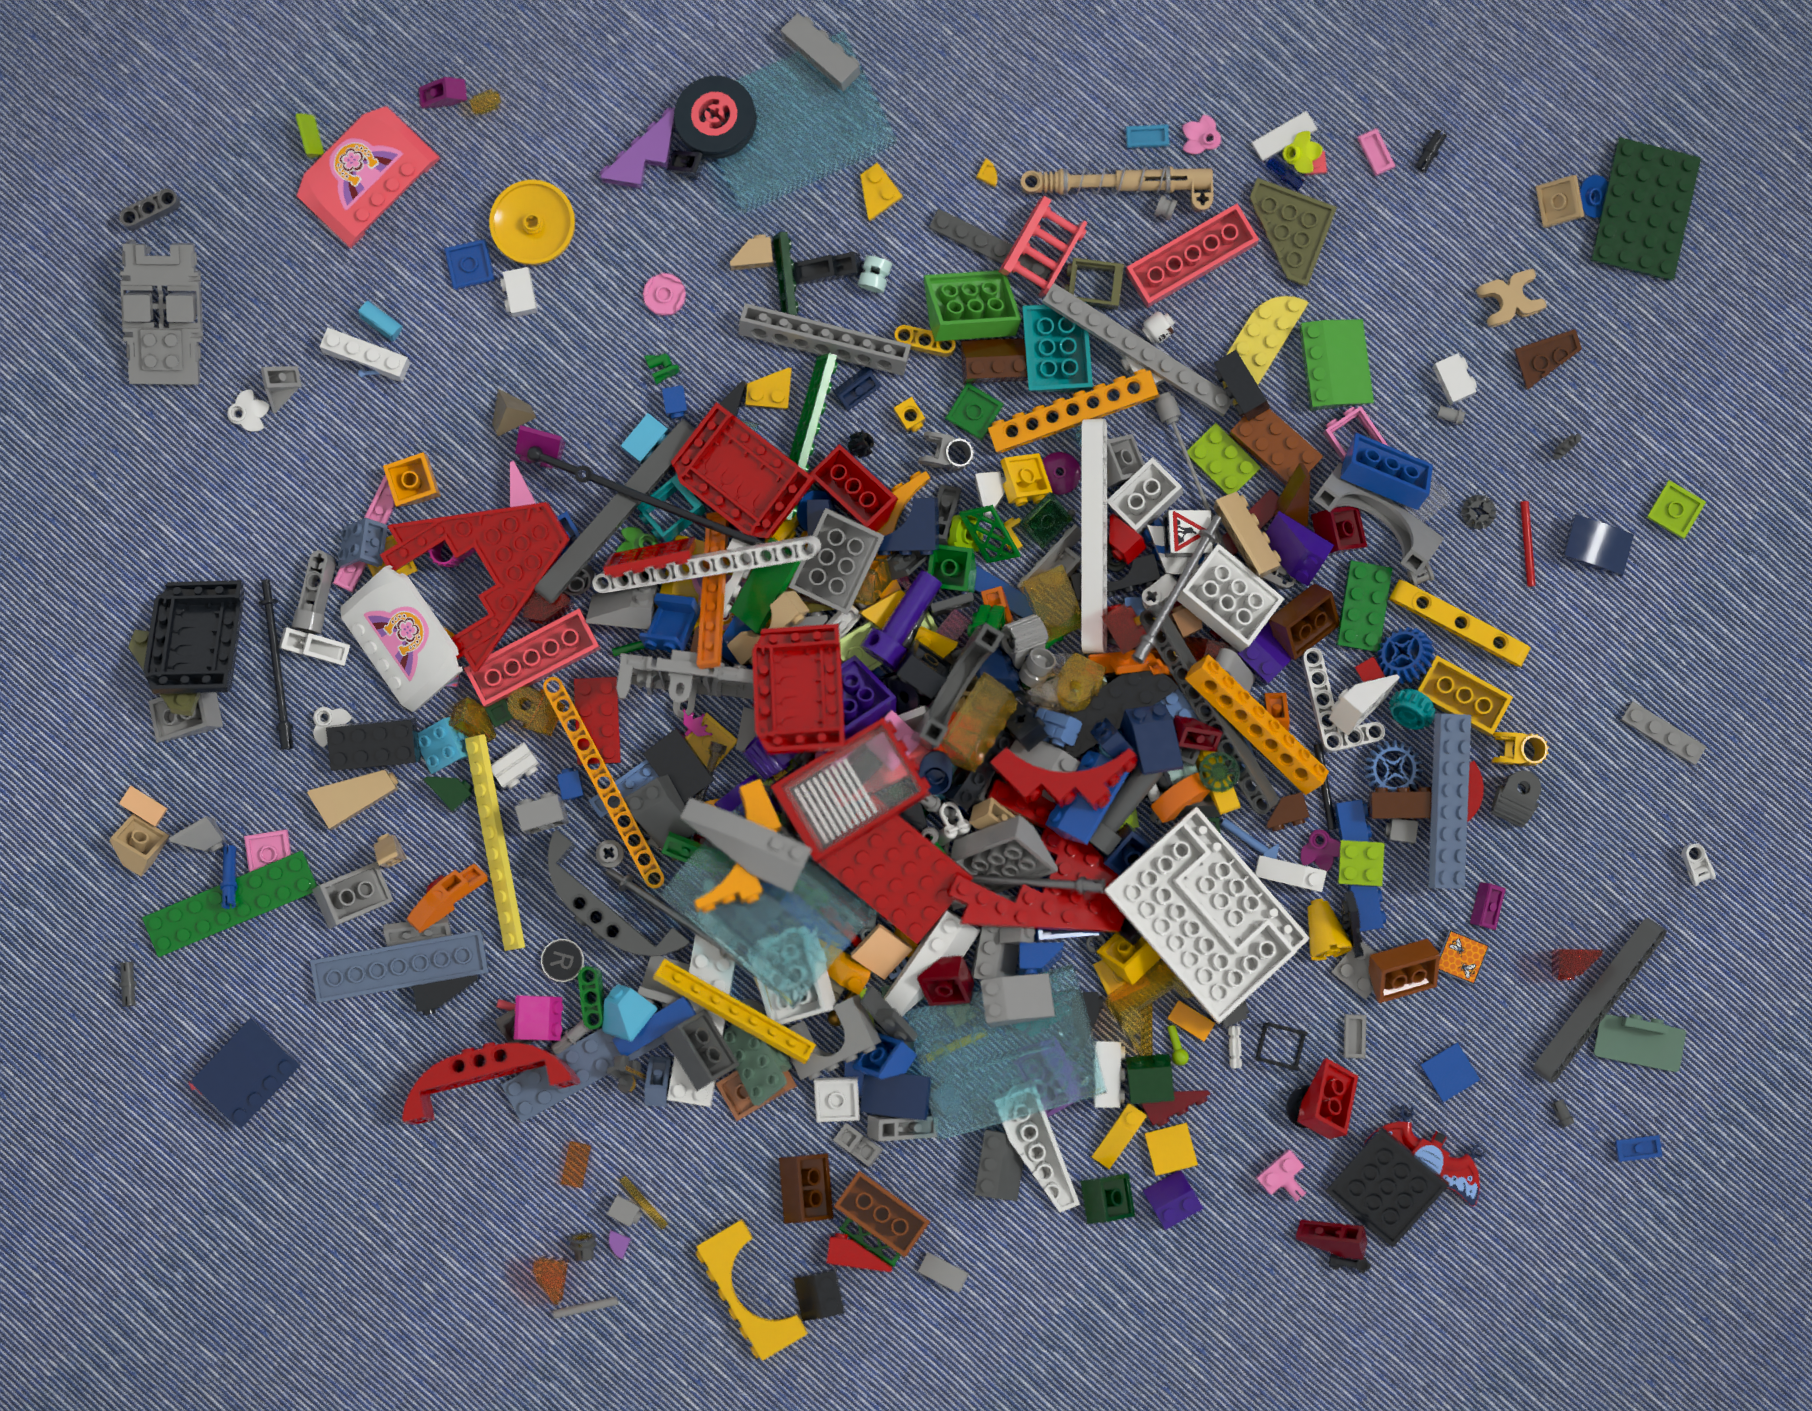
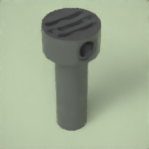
M1137 765L1121 785L1089 841L1109 855L1122 839L1116 832L1162 777L1163 773L1142 775Z

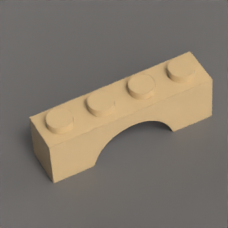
M795 590L784 592L770 605L772 621L769 628L793 627L805 620L804 616L809 612V609ZM752 630L740 632L727 644V647L740 665H753L752 649L757 644L760 635Z

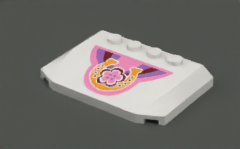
M388 565L381 569L340 607L341 618L400 704L414 712L459 675L463 669L462 666L459 667L456 656L459 653L457 646L409 577L403 573L395 572L392 570L393 567Z

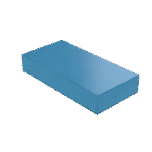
M1168 124L1126 126L1125 128L1127 149L1169 147Z

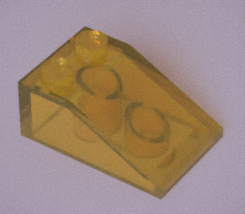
M1063 565L1021 583L1033 614L1038 615L1046 627L1048 633L1047 642L1081 628V610Z

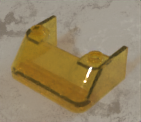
M1163 959L1154 964L1135 984L1131 985L1127 982L1111 992L1106 998L1108 1010L1135 1052L1140 1056H1143L1144 1052L1135 1040L1134 1035L1141 1031L1144 1022L1138 1011L1174 988L1184 998L1194 996Z

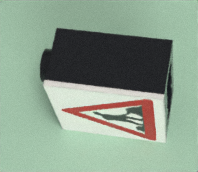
M1168 510L1163 515L1165 557L1192 556L1202 538L1199 535V531L1207 530L1213 519L1211 517V510ZM1209 542L1201 557H1207L1214 549L1215 543Z

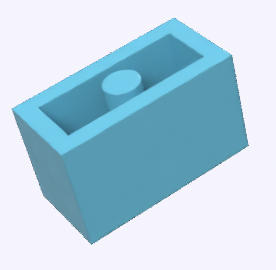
M647 413L622 443L621 448L642 465L657 446L668 436L669 431Z

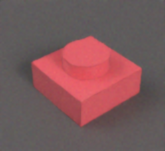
M1322 151L1318 159L1312 161L1313 172L1305 173V176L1327 173L1325 151Z

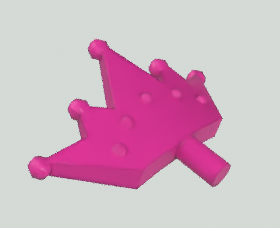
M683 709V724L688 728L685 733L686 736L691 732L697 737L713 735L705 731L708 725L701 726L705 714L693 719L694 713L688 716L686 710Z

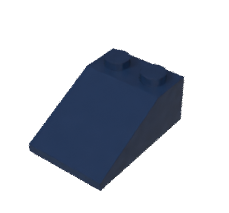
M1160 704L1125 709L1120 729L1126 741L1133 748L1132 751L1136 754L1137 764L1142 775L1183 769L1184 765L1173 719L1166 705Z

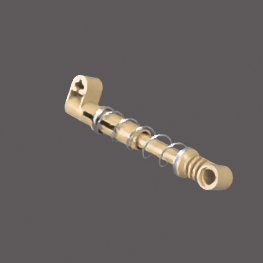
M1165 166L1164 169H1148L1144 167L1143 170H1128L1125 167L1123 170H1116V174H1109L1108 169L1105 167L1103 173L1097 175H1089L1087 168H1084L1082 175H1070L1067 168L1055 171V174H1052V171H1049V174L1047 172L1042 174V172L1031 170L1023 174L1020 182L1021 189L1026 194L1042 193V190H1044V193H1047V190L1053 193V190H1055V193L1067 196L1068 191L1072 189L1074 195H1077L1081 188H1091L1095 195L1099 193L1101 188H1111L1116 195L1119 191H1133L1135 194L1139 191H1153L1157 194L1159 191L1165 190L1167 194L1173 193L1175 190H1190V202L1195 211L1205 212L1213 203L1212 168L1174 169L1172 166ZM1029 177L1037 181V185L1033 188L1025 184V180ZM1151 179H1161V181H1151ZM1073 188H1079L1077 193L1074 192ZM1093 188H1098L1097 193H1095ZM1209 189V193H1204L1203 199H1207L1204 205H1201L1197 201L1200 193H1194V190Z

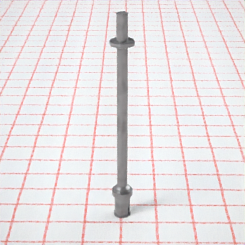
M1215 515L1207 530L1199 531V535L1202 538L1148 634L1141 635L1140 643L1131 656L1134 661L1144 664L1150 650L1155 648L1157 644L1155 642L1156 635L1209 542H1216L1217 537L1214 533L1222 521L1221 517Z
M612 868L606 871L608 877L620 884L619 890L621 892H624L626 889L630 890L718 948L722 957L731 959L740 967H743L748 961L749 955L734 947V943L731 941L724 943L632 882V875L627 874L624 877Z
M972 875L973 879L971 880V882L976 884L1011 886L1025 884L1029 887L1076 889L1079 894H1085V892H1105L1104 879H1086V877L1082 876L1077 880Z

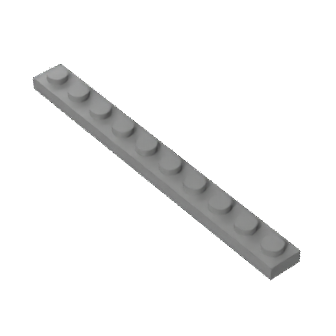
M1052 284L1041 302L1223 417L1233 402L1234 398L1230 400L1223 389L1057 284Z

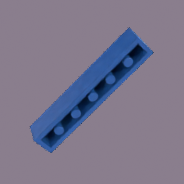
M1362 799L1334 804L1340 840L1369 842V838H1372L1370 825H1366L1365 817L1368 816L1367 804H1363ZM1348 885V891H1353L1359 909L1360 932L1384 928L1383 924L1386 923L1385 911H1381L1380 902H1383L1381 889H1377V886Z

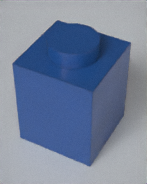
M683 385L663 388L662 393L667 417H671V419L684 418V414H688Z
M574 768L561 770L562 774H558L557 778L562 800L569 801L585 797L580 771H574Z

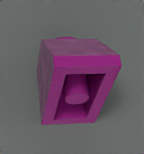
M443 77L419 87L420 107L425 109L454 106L466 101L465 79Z

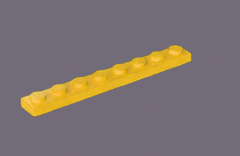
M666 959L662 961L654 974V980L803 1064H806L816 1046L815 1043Z

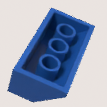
M1355 433L1343 460L1340 478L1418 510L1430 493L1433 464Z
M1088 751L1082 758L1081 764L1076 771L1096 768L1112 761V759L1100 753ZM1125 772L1114 787L1108 788L1111 797L1109 803L1103 808L1099 807L1095 811L1077 793L1076 798L1070 804H1065L1061 807L1057 803L1054 810L1049 814L1045 825L1062 838L1088 844L1128 773Z

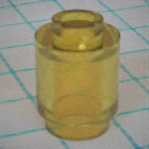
M491 88L473 95L469 102L475 116L478 114L482 116L499 109V104L502 103L498 91L493 92Z

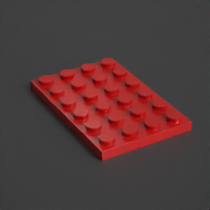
M872 793L869 798L878 812L875 814L866 801L865 805L872 816L868 817L861 806L860 810L866 820L862 821L856 812L855 816L859 824L856 825L853 818H851L850 822L853 828L850 829L848 824H846L845 827L848 831L844 833L841 830V835H837L829 845L884 813L890 807ZM899 815L819 863L916 944L919 943L953 903L954 899L947 895L955 876L959 875L969 881L973 879L970 873Z

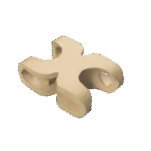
M1534 269L1513 274L1507 284L1503 280L1497 279L1485 283L1476 289L1478 297H1493L1500 303V310L1487 319L1488 327L1493 328L1509 323L1515 316V312L1520 317H1528L1543 311L1547 307L1544 299L1530 300L1523 294V286L1532 282L1536 277Z

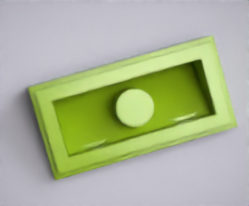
M297 113L295 117L307 157L313 159L322 156L324 149L314 115Z

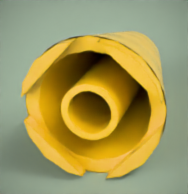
M1322 898L1311 901L1307 911L1310 938L1309 948L1312 961L1327 960L1326 957L1328 956L1335 958L1350 952L1353 948L1352 943L1329 902L1323 901Z

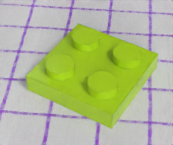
M1668 480L1646 518L1681 539H1685L1706 501Z
M1340 840L1338 884L1382 887L1384 843Z

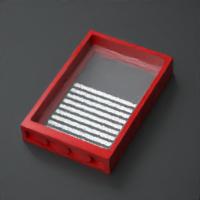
M884 718L878 720L845 741V749L829 750L771 786L807 847L811 848L810 854L817 863H820L931 795L928 791L931 788L925 776L920 778L917 770L920 768L914 758H908L905 753L908 751V748L902 739L898 741L894 733L898 731L891 720L889 722Z

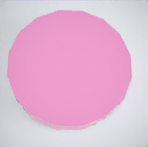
M661 273L648 280L644 286L643 297L646 306L651 312L660 316H669L682 308L685 303L686 293L684 285L679 278L672 274Z

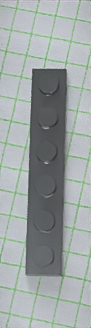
M939 208L929 226L930 230L1001 265L1013 246ZM1026 253L1024 255L1021 254L1018 259L1020 265L1046 280L1051 270L1050 268Z

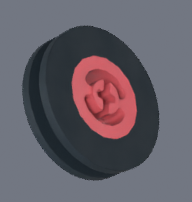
M714 75L700 78L683 90L675 105L674 121L682 142L689 150L700 152L705 158L720 159L738 153L749 143L756 129L757 114L753 100L743 85L729 77ZM705 112L706 121L701 122V117ZM729 112L730 117L726 123L725 114Z

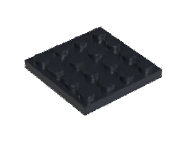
M1381 1127L1328 1186L1326 1192L1393 1248L1447 1189L1450 1183L1386 1129Z

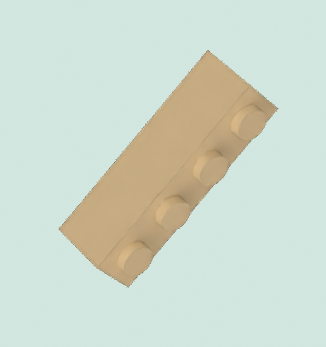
M1236 491L1217 499L1213 508L1217 515L1222 518L1221 522L1248 568L1260 579L1279 569L1281 558L1276 550L1272 551L1269 547L1270 540L1265 532L1261 533L1257 526L1259 521L1255 514H1250L1246 508L1249 505L1243 495L1239 496Z

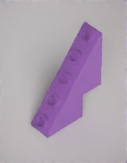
M675 107L666 109L661 115L662 118L657 123H651L646 129L647 132L642 137H636L626 152L624 150L620 152L615 158L616 161L611 166L607 165L601 170L600 175L603 183L642 189L646 164L667 168L675 127Z

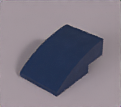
M1575 514L1572 517L1562 558L1623 576L1634 534Z
M904 1073L879 1079L864 1074L860 1112L927 1120L931 1077Z

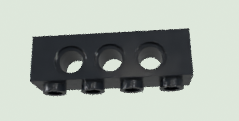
M988 722L978 737L974 760L972 762L962 760L952 775L950 788L941 795L957 804V806L968 810L995 771L991 761L1006 747L1010 749L1016 739L1001 727Z

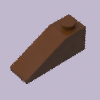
M1304 463L1298 464L1277 500V510L1274 511V517L1280 511L1305 527L1308 526L1310 474Z

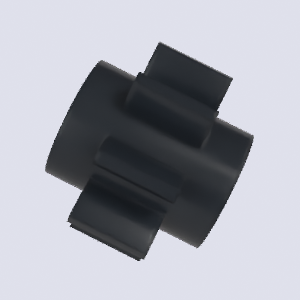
M862 430L850 435L851 441L848 442V449L852 455H858V458L873 453L870 448L874 446V440L869 433H864Z

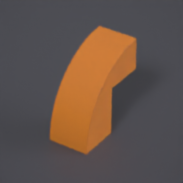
M1197 772L1169 788L1150 807L1163 823L1172 821L1185 806L1202 802L1213 787L1201 772Z

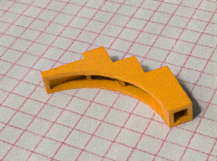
M926 471L914 473L909 477V482L904 485L901 482L891 489L892 493L898 498V501L888 522L878 533L885 536L895 531L898 518L906 504L918 490L930 482V476ZM877 551L866 578L878 597L884 599L894 591L902 589L897 579L892 580L882 563L889 555H878Z
M758 779L741 786L739 794L744 806L745 819L778 833L781 830V824L761 780ZM736 863L733 870L721 884L710 893L694 901V907L697 913L701 911L708 913L716 908L715 905L722 902L726 905L735 901L736 896H738L741 904L744 902L751 904L760 899L759 896L762 895L763 890L757 877L752 876L745 868Z

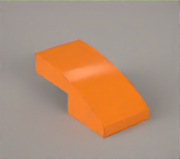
M1002 586L981 591L984 605H991V607L998 605L1005 608V625L1014 622Z

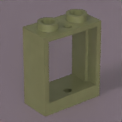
M1073 258L1072 264L1068 263L1066 276H1070V285L1065 284V290L1074 295L1077 268L1114 272L1110 301L1077 298L1086 302L1091 307L1118 310L1124 264Z

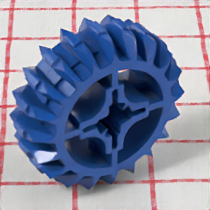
M1407 627L1406 630L1399 628L1398 633L1392 631V636H1385L1386 642L1380 643L1382 649L1377 651L1379 656L1377 663L1385 677L1397 674L1400 677L1398 681L1402 684L1406 680L1412 683L1413 678L1420 680L1419 675L1421 673L1427 674L1425 669L1432 667L1429 661L1435 660L1433 655L1435 650L1430 638H1428L1426 633L1411 627Z

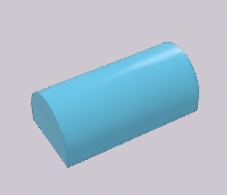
M369 301L365 302L358 310L359 316L363 321L390 341L394 342L402 331V325Z

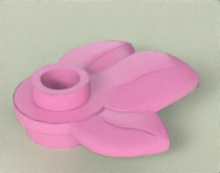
M1203 115L1199 123L1190 121L1182 126L1184 134L1189 139L1183 146V150L1189 154H1200L1206 149L1214 150L1221 143V135L1216 130V123L1210 116ZM1213 136V140L1208 142L1207 138Z

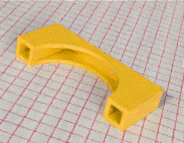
M743 1219L697 1245L698 1251L695 1253L701 1263L705 1262L709 1269L706 1272L712 1282L716 1281L720 1287L717 1292L723 1301L727 1300L731 1306L728 1311L734 1320L738 1319L742 1325L739 1328L745 1340L749 1338L753 1344L750 1347L756 1359L760 1357L763 1361L808 1334V1331L798 1314L776 1320L762 1318L746 1309L737 1298L732 1284L733 1263L740 1249L753 1239Z

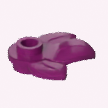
M1318 829L1313 831L1309 836V843L1304 845L1301 850L1302 864L1305 866L1315 861L1321 870L1328 872L1333 865L1334 857H1339L1340 842L1330 838V835L1324 830ZM1318 836L1323 837L1324 842L1322 844L1316 842Z

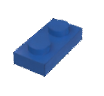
M1660 1135L1615 1140L1618 1162L1663 1157Z

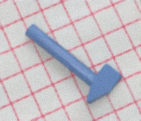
M1226 818L1221 823L1222 827L1263 854L1262 856L1277 859L1279 844L1269 849Z

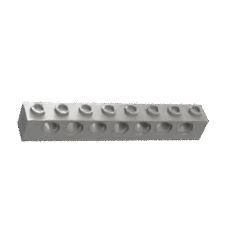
M747 303L744 305L739 322V335L818 355L831 353L837 355L836 359L902 376H904L909 359L910 344Z

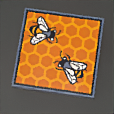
M1449 929L1440 951L1438 972L1475 986L1490 945Z

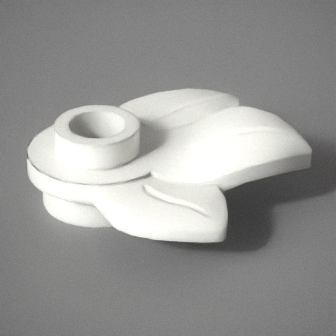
M252 389L245 390L237 396L236 403L229 407L227 415L232 423L241 424L247 431H260L264 429L260 418L267 414L270 405L263 400H254ZM237 411H242L241 417H235Z
M328 707L318 708L313 716L314 723L316 724L313 735L316 742L321 747H325L328 744L326 728L331 725L348 723L352 719L351 715L346 710L340 708L331 710ZM323 714L328 715V720L326 722L321 721V716Z

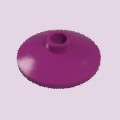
M1055 452L1042 460L1052 494L1062 495L1069 493L1078 485L1081 470L1074 457L1064 452ZM1060 468L1064 471V474L1058 476L1055 471Z

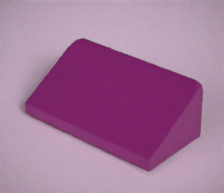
M1480 882L1470 924L1496 930L1506 888Z

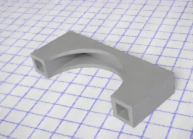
M1339 463L1312 500L1329 512L1339 506H1351L1362 509L1377 517L1397 537L1402 549V560L1400 563L1418 576L1444 538L1391 499L1341 479L1342 464Z

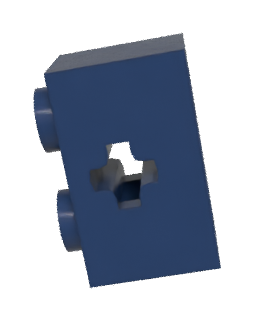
M1107 717L1104 720L1098 721L1090 731L1113 760L1129 748L1133 750Z

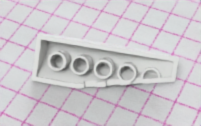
M947 909L927 932L884 996V999L901 1016L906 1014L925 996L917 981V976L941 957H964L981 930L972 925L959 924L961 917Z
M1029 1080L1014 1086L994 1099L1009 1141L1058 1211L1063 1212L1080 1205L1034 1082Z

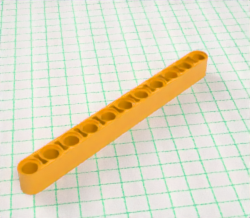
M557 677L547 678L543 684L544 692L637 868L650 888H659L664 882V875L563 683ZM551 680L559 683V690L555 693L547 690V683ZM562 699L567 700L570 705L569 709L565 712L557 709V703ZM570 719L579 721L580 726L576 731H571L567 728V722ZM581 738L588 739L590 742L589 748L580 750L577 747L578 740ZM596 757L599 759L600 765L597 769H590L587 762L590 758ZM605 776L609 778L610 784L607 788H600L597 781L600 777ZM611 796H617L620 799V804L615 808L610 807L607 803ZM621 815L629 816V825L625 827L620 826L618 818ZM632 834L639 835V844L635 846L630 845L628 837ZM642 853H647L650 856V861L646 865L638 862V857ZM657 872L660 875V881L656 884L648 881L649 874Z

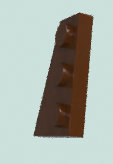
M1576 329L1513 349L1526 390L1530 389L1534 384L1582 350Z

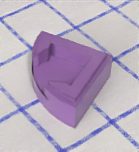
M611 1230L609 1234L610 1247L616 1256L623 1259L631 1238Z

